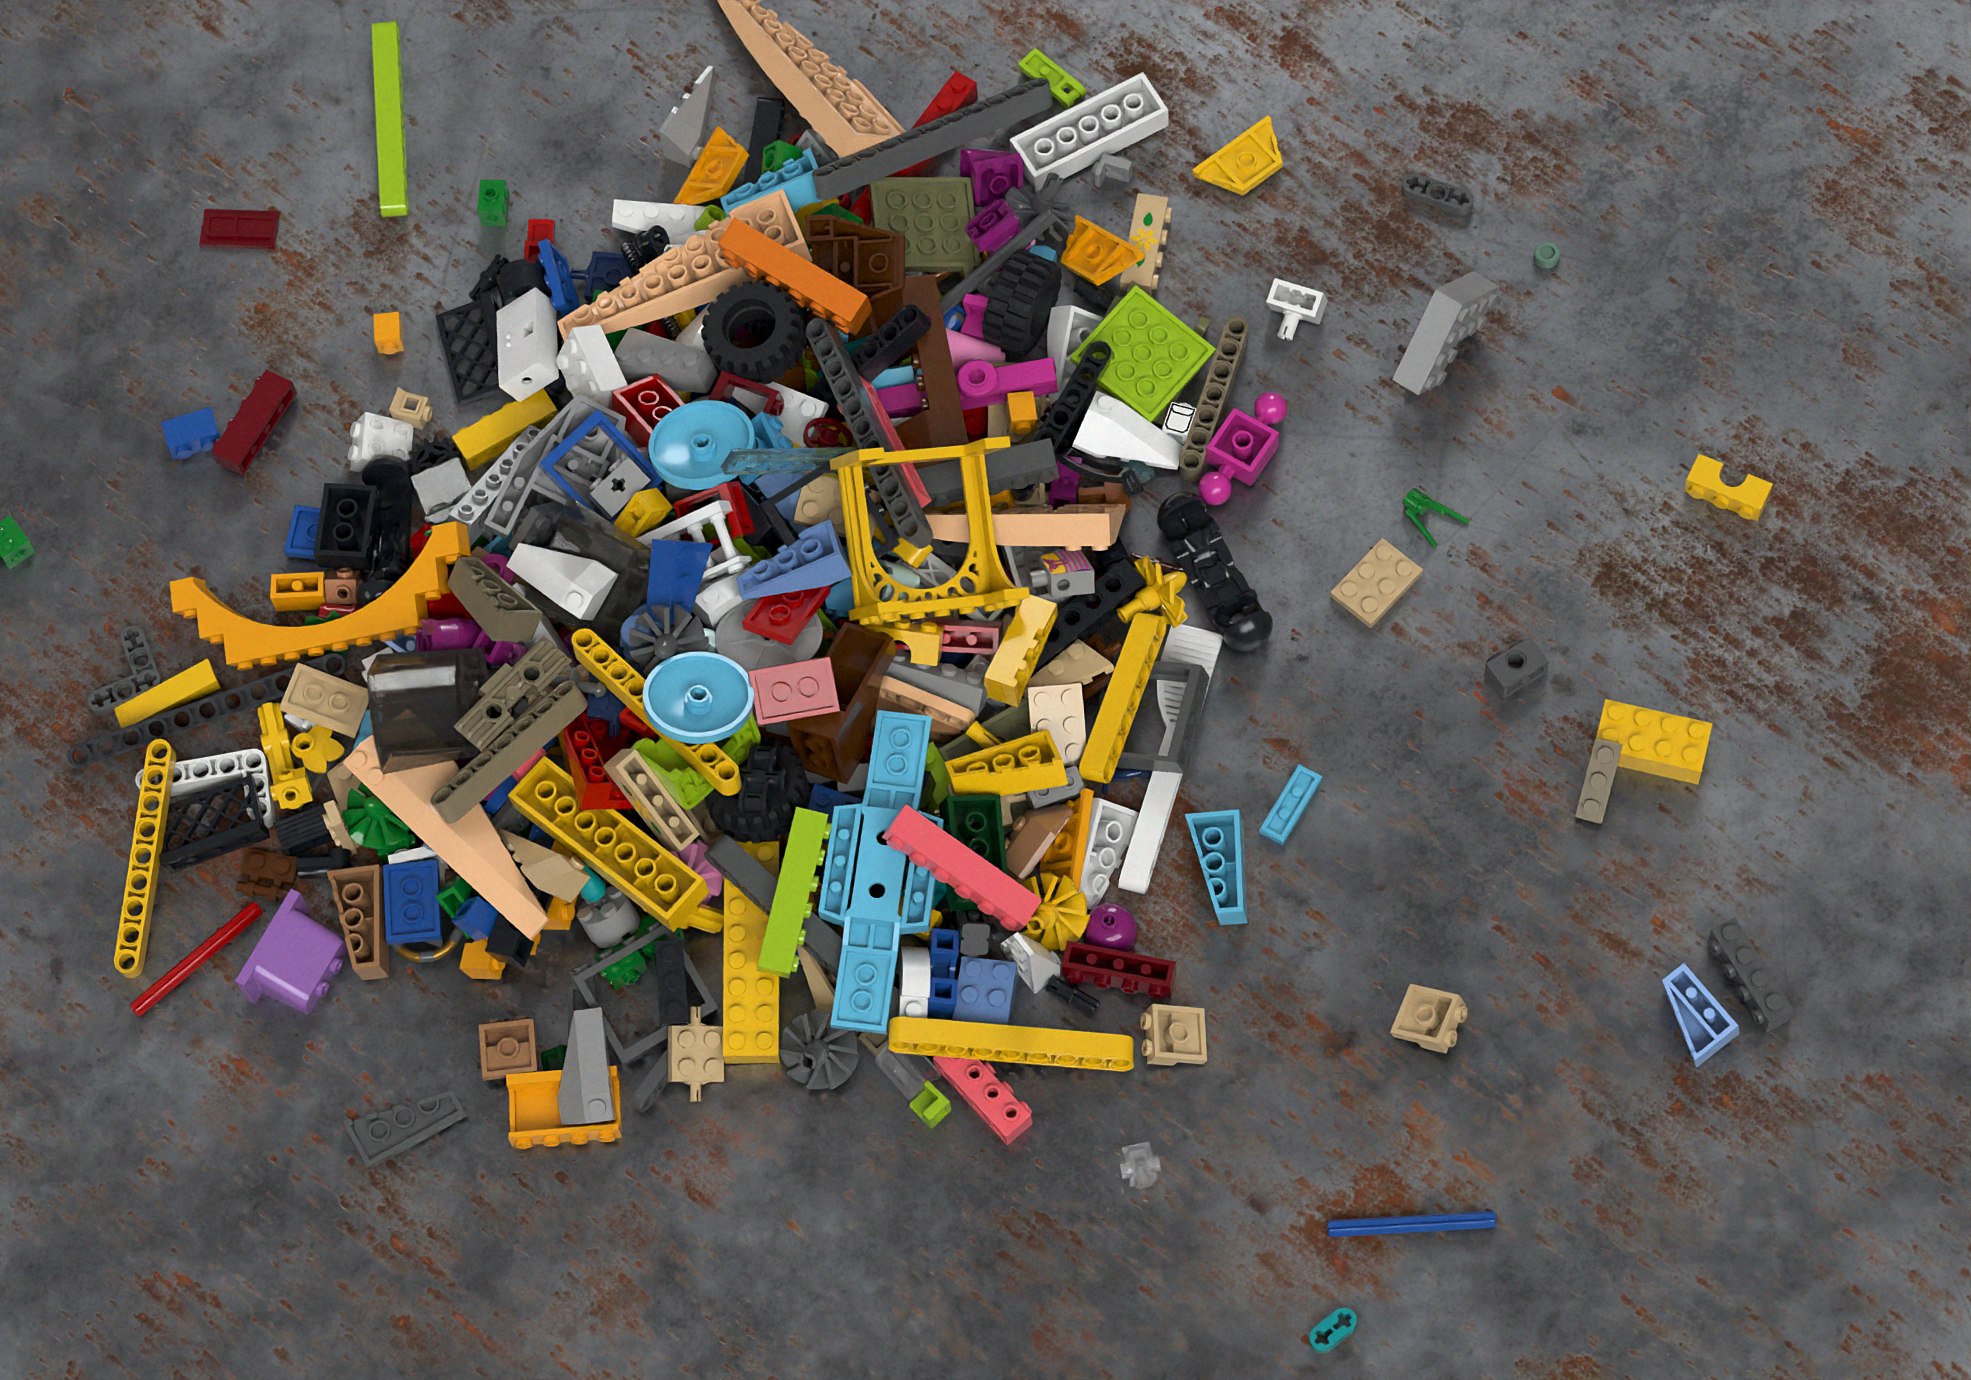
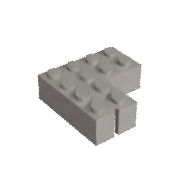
M1472 271L1436 289L1392 380L1417 395L1427 390L1430 391L1437 385L1440 386L1446 378L1447 372H1445L1448 363H1452L1458 353V350L1455 349L1458 342L1467 336H1472L1477 331H1481L1487 322L1485 315L1488 309H1492L1497 302L1498 295L1496 293L1500 286Z

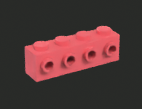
M933 1057L934 1067L1006 1145H1009L1032 1125L1030 1115L1032 1110L1023 1100L1018 1102L1014 1098L1012 1088L1004 1080L1000 1082L994 1076L996 1072L987 1061L982 1063L976 1059Z

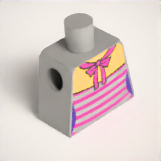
M1066 548L1041 555L1039 558V570L1028 572L1027 574L1028 583L1031 588L1044 586L1051 597L1095 593L1094 569L1081 550L1068 551Z

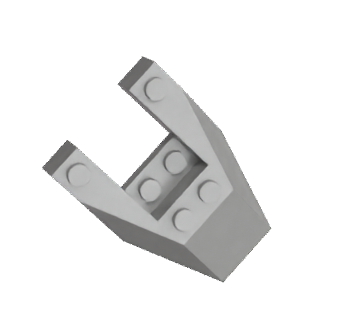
M577 394L519 452L482 528L506 539L530 490L556 501L584 517L585 515L538 465L597 409L623 435L626 417ZM596 426L559 460L553 468L605 522L607 517L588 498V495L592 492L589 487L599 477L604 480L611 474L608 469L621 457V450ZM612 481L613 487L611 489L615 492L617 483ZM562 545L559 552L573 555Z

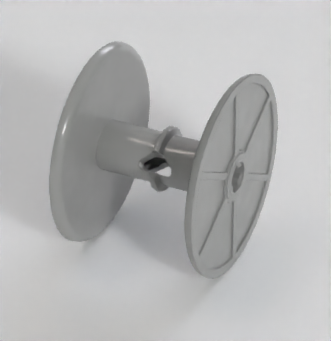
M761 597L748 599L733 607L721 619L716 629L715 645L718 654L736 662L745 670L748 676L749 670L815 659L814 655L820 647L823 636L822 624L817 613L814 614L791 646L744 630L742 621ZM753 705L754 719L756 721L757 726L766 728L765 724L758 725L755 705Z

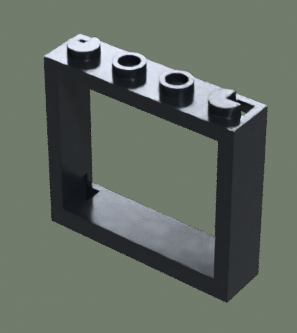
M830 461L758 506L782 545L785 544L789 547L796 540L774 505L830 471ZM863 479L867 511L888 542L874 551L876 559L900 545L898 541L900 535L893 524L888 526L883 518L886 515L883 507L878 501L876 503L873 502L869 496L872 491ZM845 579L831 584L830 589Z

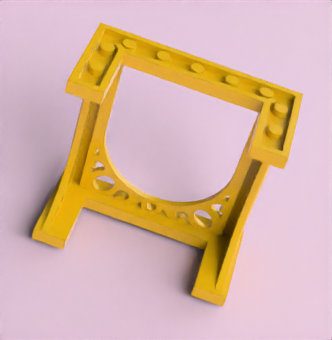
M1010 436L984 438L960 446L884 452V447L860 449L829 460L830 469L838 471L848 559L852 572L851 583L855 609L848 610L849 621L859 620L860 625L873 624L880 621L894 622L900 621V616L909 615L910 620L926 618L925 613L934 612L935 617L951 615L950 610H959V614L975 613V608L984 607V612L1021 605V600L1030 598L1029 587L1020 588L1011 583L999 560L995 543L984 455L1011 447ZM960 459L969 531V546L966 558L959 571L950 580L938 587L915 589L902 585L883 570L874 554L870 537L862 468ZM971 564H974L973 571H976L977 575L969 571ZM874 574H878L881 581L877 582L874 586L873 582L876 581ZM962 577H967L973 582L975 588L973 593H967L961 588L960 579ZM890 585L893 589L892 597L889 601L883 602L879 598V592L883 586ZM953 587L957 594L951 593L948 595V588ZM901 592L907 594V600L903 598L897 601ZM926 592L930 594L929 600L925 598Z

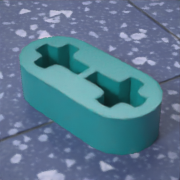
M1339 1308L1314 1327L1309 1336L1312 1350L1320 1354L1327 1353L1350 1336L1357 1326L1355 1313L1348 1308ZM1341 1316L1343 1319L1349 1317L1350 1327L1347 1328L1345 1325H1342L1336 1330L1335 1327L1339 1324L1338 1317ZM1329 1332L1332 1333L1327 1338V1345L1323 1343L1316 1344L1317 1334L1325 1336Z

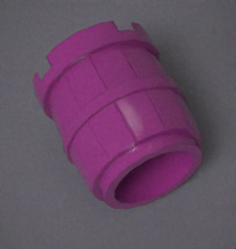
M454 617L444 620H436L434 618L420 620L419 623L423 624V628L417 629L416 653L418 659H423L425 666L420 667L425 673L437 672L439 670L460 671L462 669L476 668L486 661L471 650L482 631L481 626L475 619H459Z

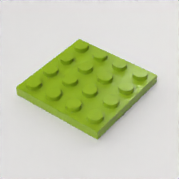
M1135 285L1070 356L1069 361L1077 367L1088 347L1093 342L1104 341L1109 344L1111 348V361L1099 385L1117 400L1123 402L1152 423L1213 356L1216 348ZM1096 352L1092 355L1097 360H1102L1106 357L1101 352Z

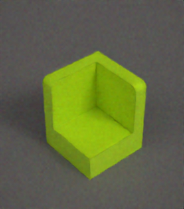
M926 1080L923 1083L924 1091L909 1106L932 1129L952 1110L950 1101Z

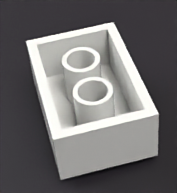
M600 324L572 328L556 358L557 367L562 371L567 389L571 391L573 398L580 394L612 410V391L627 386V382Z

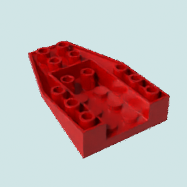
M582 692L588 701V693ZM587 708L568 724L563 731L580 810L635 809L603 766L620 750L631 749L638 740L643 739L642 734L620 722V738H615V735L614 738L608 737L609 722L603 719H588ZM657 738L653 739L655 744L659 741Z

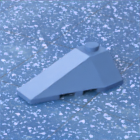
M831 519L805 529L798 534L800 538L789 547L784 544L777 549L779 553L769 561L761 560L736 578L742 600L824 587L852 576L847 556Z

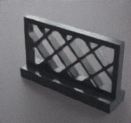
M490 291L480 294L481 299L435 315L457 400L460 405L503 390L499 387V383L492 386L485 384L491 372L498 375L497 311L500 308L498 301ZM478 308L481 309L482 314L477 322L468 319L471 311ZM451 318L459 320L453 331L445 328L444 321ZM464 323L474 326L468 337L458 334ZM479 329L487 332V337L482 344L473 340ZM455 338L465 341L459 352L451 350V345ZM470 344L479 348L474 359L464 356ZM485 351L493 354V358L488 366L479 362ZM461 359L471 363L465 374H461L456 370ZM476 366L485 369L479 381L470 377ZM467 381L476 385L472 393L463 396L462 389Z
M249 775L169 804L168 814L173 812L177 814V817L170 828L167 826L165 828L168 832L164 834L162 854L159 857L161 865L171 873L271 838L269 828L264 824L254 777ZM248 785L249 793L245 800L242 801L236 798L235 795L239 788ZM222 794L226 796V799L221 808L218 810L210 806L214 798ZM232 800L242 804L235 817L225 813ZM197 803L202 807L195 819L185 815L190 806ZM247 808L254 810L256 820L248 823L240 821ZM208 809L217 813L210 826L201 823ZM222 817L232 821L227 830L223 832L215 830ZM183 818L192 822L185 836L176 831ZM198 825L207 829L202 839L198 841L191 839ZM176 835L182 838L179 846L169 851L168 843L172 836Z

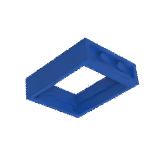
M597 409L539 463L538 467L584 515L587 514L597 524L596 528L602 534H607L610 531L613 535L614 533L610 528L626 505L611 520L605 523L553 466L598 426L651 480L641 491L658 488L660 491L663 488L660 485L663 479L656 473L653 466Z

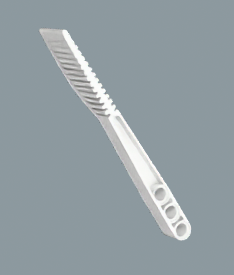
M1183 624L1176 628H1173L1171 625L1160 661L1202 665L1210 676L1203 701L1204 705L1223 637L1219 633ZM1157 680L1158 708L1166 730L1158 753L1159 756L1168 755L1187 682ZM1160 771L1152 772L1120 874L1119 888L1146 894L1183 774Z

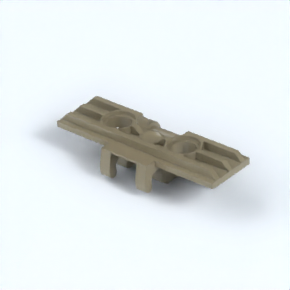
M543 636L513 667L505 663L480 688L478 693L482 698L453 727L482 752L507 727L510 728L548 695L544 690L572 660ZM536 669L540 674L538 679L534 681L527 680L524 677L526 670ZM531 694L537 696L514 721V718L511 717L512 707L523 696L526 698ZM494 707L501 716L492 719L487 716L486 711L488 708Z

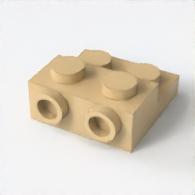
M1410 984L1390 1033L1395 1038L1419 1043L1421 1048L1447 1053L1448 1048L1454 1047L1457 1042L1458 1034L1456 1029L1459 1022L1463 1023L1466 1020V1004L1458 994Z
M1152 1004L1145 1010V1013H1142L1140 1027L1146 1030V1039L1142 1042L1141 1051L1143 1056H1147V1064L1173 1066L1177 1062L1204 1064L1207 1061L1204 1008Z

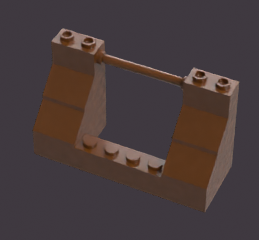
M935 274L905 276L904 289L870 302L872 307L870 315L856 336L850 332L848 333V342L844 344L872 335L905 305H916L930 317L931 327L923 337L892 364L901 363L911 356L912 369L917 371V376L915 377L916 390L921 391L922 396L920 398L921 413L894 426L905 450L969 444ZM806 338L807 344L804 345L805 359L810 360L811 370H822L810 342ZM838 411L831 419L842 423L841 413ZM957 459L913 463L915 469Z
M691 612L692 619L688 622V625L696 616L693 612ZM701 621L703 628H708V627ZM844 622L837 633L823 629L822 640L832 642L825 657H831L840 711L788 720L786 724L790 737L768 732L764 727H758L761 737H768L769 741L777 739L782 741L784 746L789 745L794 749L795 754L799 755L805 771L847 785L864 756L882 679L897 651L893 637L887 633H878L860 624L854 625ZM644 673L642 674L643 678L646 680L648 675Z

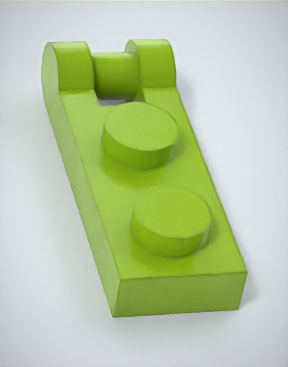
M1036 48L1018 63V69L1030 79H1048L1052 96L1067 110L1075 104L1074 101L1077 98H1082L1087 93L1082 84ZM1066 87L1071 90L1068 94L1063 91Z

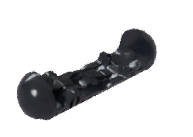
M379 455L371 459L362 470V481L365 485L377 486L382 501L378 521V549L374 560V571L365 574L363 583L355 589V599L360 608L379 598L409 569L413 499L412 478L414 473L405 460L394 455Z
M1179 492L1169 496L1159 507L1157 525L1190 582L1194 585L1199 598L1225 643L1230 648L1238 651H1250L1259 648L1271 635L1273 619L1269 612L1262 609L1255 589L1249 587L1243 574L1235 567L1232 555L1222 538L1221 530L1214 518L1208 515L1204 500L1190 492ZM1241 612L1244 618L1233 623L1230 616Z

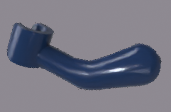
M1138 769L1115 770L1110 782L1124 781L1140 776L1150 779L1153 771ZM1108 783L1102 784V794L1108 793Z

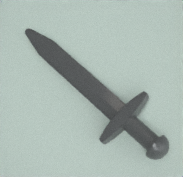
M491 665V668L498 671L503 665ZM575 667L570 670L569 678L558 675L551 683V685L558 686L564 681L573 680L581 692L595 694L598 698L604 696L607 691L606 685L601 681L593 683L581 680ZM530 669L524 673V677L532 681L538 679L540 675L538 671Z

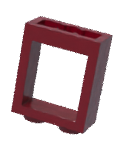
M723 370L709 397V400L728 403L735 387L768 398L763 412L770 416L775 415L779 417L784 409V399L778 390Z

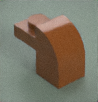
M1105 472V473H1103V474L1114 475V476H1118V475H1119V474H1115V473H1111V472ZM1104 482V487L1078 488L1079 504H1126L1125 513L1131 508L1132 497L1128 498L1123 485L1120 483Z

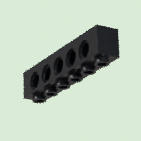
M1125 558L1121 562H1115L1109 566L1105 572L1106 574L1101 578L1094 579L1095 593L1074 595L1058 611L1049 636L1056 635L1059 638L1056 641H1046L1032 676L1077 639L1084 642L1117 615L1118 608L1135 599L1136 593L1146 587V580ZM1111 586L1120 588L1116 592H1109L1107 590ZM1092 602H1096L1099 604V606L1094 609L1087 607V605ZM1070 619L1079 620V622L1075 625H1069L1066 623Z

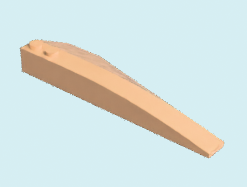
M784 189L734 208L728 212L729 216L720 222L715 220L709 224V229L705 235L700 234L696 236V234H693L686 239L687 242L680 248L673 247L640 268V273L633 278L626 277L621 280L619 287L609 293L604 291L598 295L594 303L590 305L584 304L557 321L564 342L574 327L600 324L604 334L665 318L715 301L721 292L727 293L730 291L729 287L733 285L740 287L743 286V282L747 281L756 284V281L746 275V270L741 267L734 269L724 262L725 258L721 255V250L718 246L719 240L734 217L812 262L813 260Z
M1064 504L1063 507H1058L1057 510H1053L1051 505H1040L1039 507H1032L1031 510H1027V507L1015 506L1007 507L1006 510L1002 511L1001 507H991L996 545L1065 546L1068 551L1082 550V546H1092V550L1095 551L1108 550V546L1116 542L1126 510V504ZM966 508L948 511V514H943L942 509L923 511L932 529L933 539L969 543Z
M406 710L362 741L347 757L343 764L464 880L532 941L550 919L534 892L527 885L525 877L514 863L509 850L502 843L500 835L482 805L478 803L457 822L447 824L430 802L432 795L454 777L460 769L450 756L446 745L411 711Z

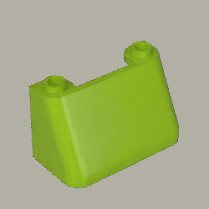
M751 713L745 725L736 733L725 739L713 742L737 765L742 764L748 758L752 742L760 744L761 736L753 713ZM643 738L638 740L631 748L637 750L675 802L684 809H692L714 789L703 776L662 738L656 744L650 738Z

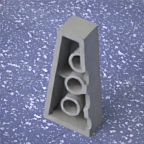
M629 327L614 352L627 385L658 374L672 390L708 393L718 376L707 352Z

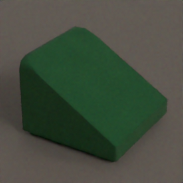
M561 1044L541 1053L543 1071L563 1070L567 1051L566 1045Z

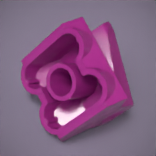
M970 148L961 150L960 177L971 178L974 206L987 207L995 200L1004 199L1011 187L1014 186L1017 190L1023 187V162L1020 153L1011 155L1009 151Z
M1004 199L993 201L967 222L964 230L979 252L987 251V257L989 258L1024 228L1018 225L1020 219L1008 202ZM1036 239L1022 250L1027 251L1035 244ZM1004 265L996 272H1000L1004 268Z

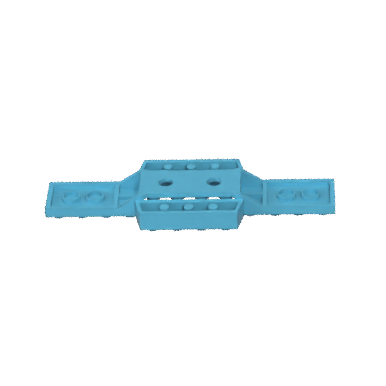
M878 710L863 802L861 804L834 806L818 910L821 919L844 927L830 1024L831 1028L886 1034L901 934L927 932L930 930L937 880L933 877L931 871L925 867H919L910 861L902 917H900L898 909L906 854L902 851H896L888 845L879 844L877 836L888 829L898 812L906 804L944 830L943 819L919 811L932 716ZM864 817L863 828H862V834H861V841H860V848H859V854H858V861H857V868H856V874H855V881H854V888H853V894H852V901H851V907L849 908L850 898H851V891H852V884H853V878H854V871H855V864H856V858H857V851H858V845H859L860 831H861V825H862V818ZM874 884H881L885 888V893L880 898H873L869 894L870 887Z

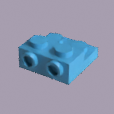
M763 411L751 420L756 437L754 456L745 470L738 475L741 482L746 485L752 483L767 469L774 473L793 457L790 451L793 443L781 432L784 428L782 421L777 416H770Z

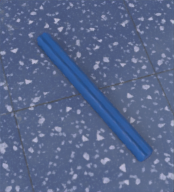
M1494 1211L1330 1220L1327 1223V1230L1330 1237L1494 1228L1496 1227V1214Z

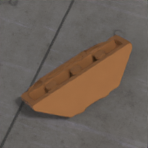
M1059 804L1029 810L1024 816L1020 815L1016 819L1012 827L1014 830L1008 838H1004L1009 877L1019 884L1026 880L1066 822L1073 815L1074 812L1068 805Z

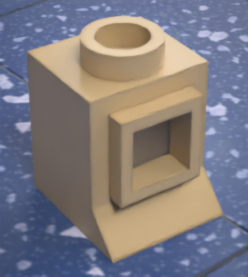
M399 387L397 388L389 408L392 418L413 425L414 428L423 430L426 421L429 422L433 414V407H431L429 398L408 393Z

